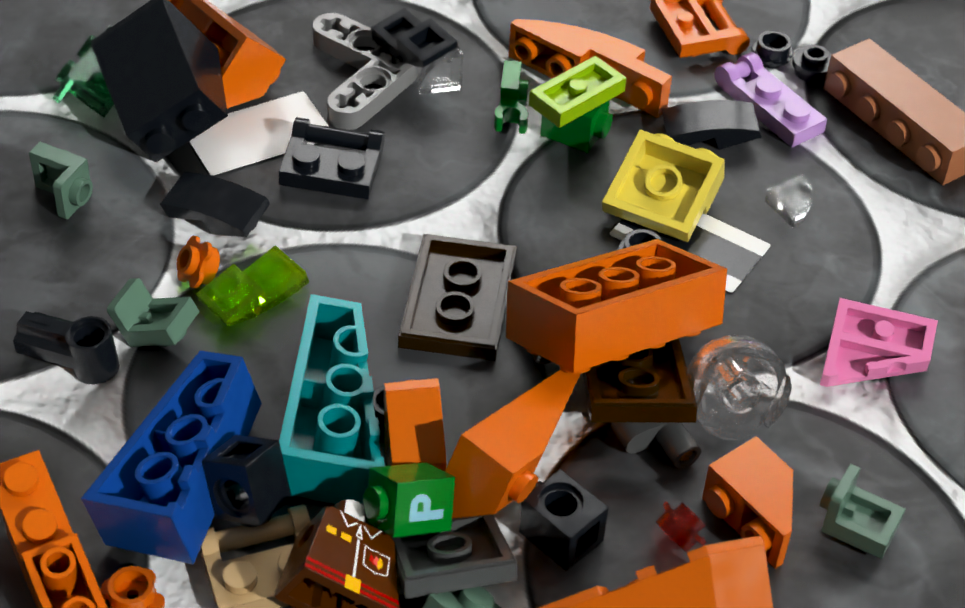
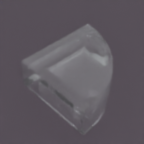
M460 46L420 71L417 79L419 94L462 90L463 54Z
M804 175L798 176L768 189L765 202L792 228H795L802 224L809 214L812 203L811 185Z

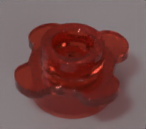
M667 501L663 504L666 511L655 522L680 548L688 552L697 542L702 546L707 543L700 533L706 524L687 505L682 502L675 509Z

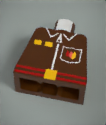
M341 500L334 507H324L297 536L276 587L274 598L294 608H399L395 542L390 535L365 523L366 513L364 506L355 500Z

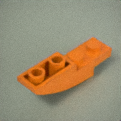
M515 19L511 22L508 57L521 61L522 64L553 79L596 55L626 77L625 92L619 94L616 98L656 118L663 114L662 109L668 108L672 76L645 63L644 49L607 34L582 27L541 20Z
M36 450L0 463V513L6 526L7 536L37 608H107L78 535L72 531L40 451Z

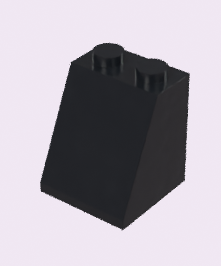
M150 0L91 40V47L126 136L155 162L163 159L228 117L218 48L169 0Z

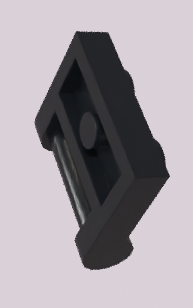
M296 117L293 123L292 135L279 169V185L369 200L384 148L385 131L371 129L370 133L314 125L310 123V119ZM313 142L331 146L362 150L366 152L365 154L355 151H345L339 149L314 146L307 143Z

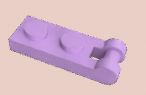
M750 52L738 58L736 64L727 62L715 69V80L718 86L736 101L752 102L757 119L790 147H795L825 132L827 118L763 67L761 58L756 53Z

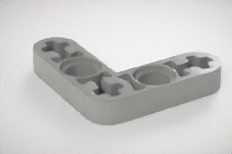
M337 13L322 14L313 21V43L315 47L359 69L328 96V121L335 128L353 130L363 126L417 79L418 67L399 60L381 48L372 40L371 28ZM371 47L374 50L360 51L356 48ZM378 84L383 86V88L368 89L364 86Z

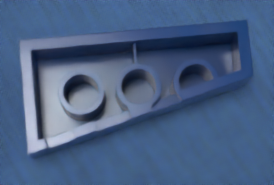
M200 350L82 496L81 500L105 545L194 565L215 515L202 459L234 435L248 436L262 404L243 357Z

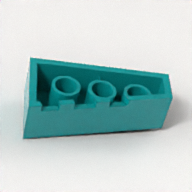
M314 294L310 295L279 439L291 496L332 504H336L341 500H355L363 505L364 492L368 487L369 468L385 466L384 457H381L380 430L378 418H375L373 404L374 388L372 376H369L367 362L368 347L361 303Z

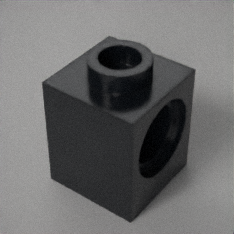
M234 435L202 459L216 519L238 522L246 527L260 526L270 521L273 514L292 499L279 440Z
M560 469L545 482L538 481L528 497L521 502L519 532L567 571L604 541L609 507Z

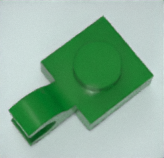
M504 60L500 103L495 109L494 129L496 132L502 131V125L505 122L517 123L519 125V134H524L527 131L529 113L525 106H527L529 80L521 79V61Z

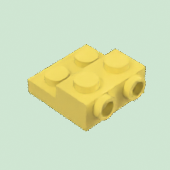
M640 129L602 201L603 212L689 242L702 213L707 214L724 180L725 159L718 157L708 149H695L675 142L665 134H652Z

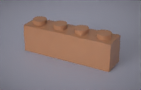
M870 38L831 55L824 85L826 91L941 185H945L965 175L964 111Z

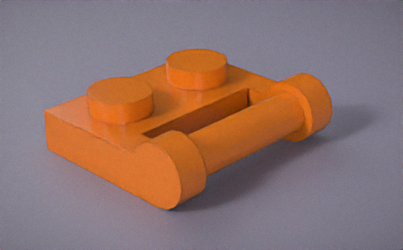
M651 0L650 2L651 12L679 58L694 57L725 50L731 55H738L749 47V37L742 28L736 27L722 5L723 0ZM705 13L710 15L719 30H715Z

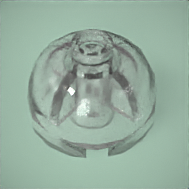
M725 335L710 340L697 350L688 364L686 372L698 406L697 420L707 433L723 440H744L750 438L752 435L747 430L757 429L762 424L769 428L779 419L787 407L792 389L791 380L786 373L785 365L776 353L765 343L748 335Z

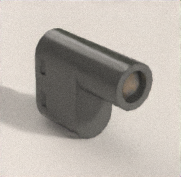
M612 422L609 424L611 430L630 454L639 453L660 445L673 465L679 469L692 465L700 457L701 448L682 423Z

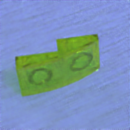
M275 245L244 271L240 270L235 264H232L197 292L196 295L227 326H231L254 318L282 303L307 285L309 279L306 271Z

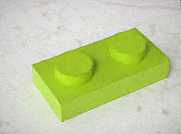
M595 55L530 90L529 106L560 128L625 92L626 77Z

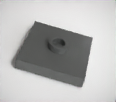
M493 514L452 518L451 531L395 538L390 536L395 542L397 577L405 599L426 596L432 593L438 594L518 581L517 562Z

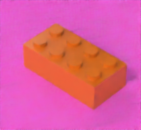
M655 239L508 281L506 338L523 346L530 354L542 356L559 365L560 369L567 373H586L593 366L609 361L625 360L630 354L648 348H661L665 346L666 342L684 336H697L701 334L702 330L723 324L727 268L664 241Z

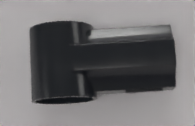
M26 311L17 322V331L13 340L17 353L73 368L77 379L85 384H101L111 380L118 373L120 368L111 325L107 320L101 317L89 316L72 322L39 312L31 313Z

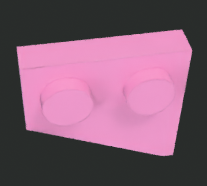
M840 298L820 385L829 387L927 371L931 360L938 320Z

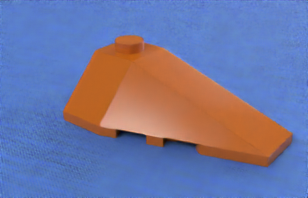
M169 0L218 48L227 109L263 97L269 86L279 77L281 67L285 63L286 58L208 0Z
M560 369L461 434L445 472L455 477L452 518L495 514L513 500L521 503L528 497L538 481V476L534 474V471L581 374L567 373Z
M760 535L705 545L687 552L690 562L659 574H657L654 565L635 571L637 579L624 587L609 591L606 587L595 586L539 608H773L765 544Z

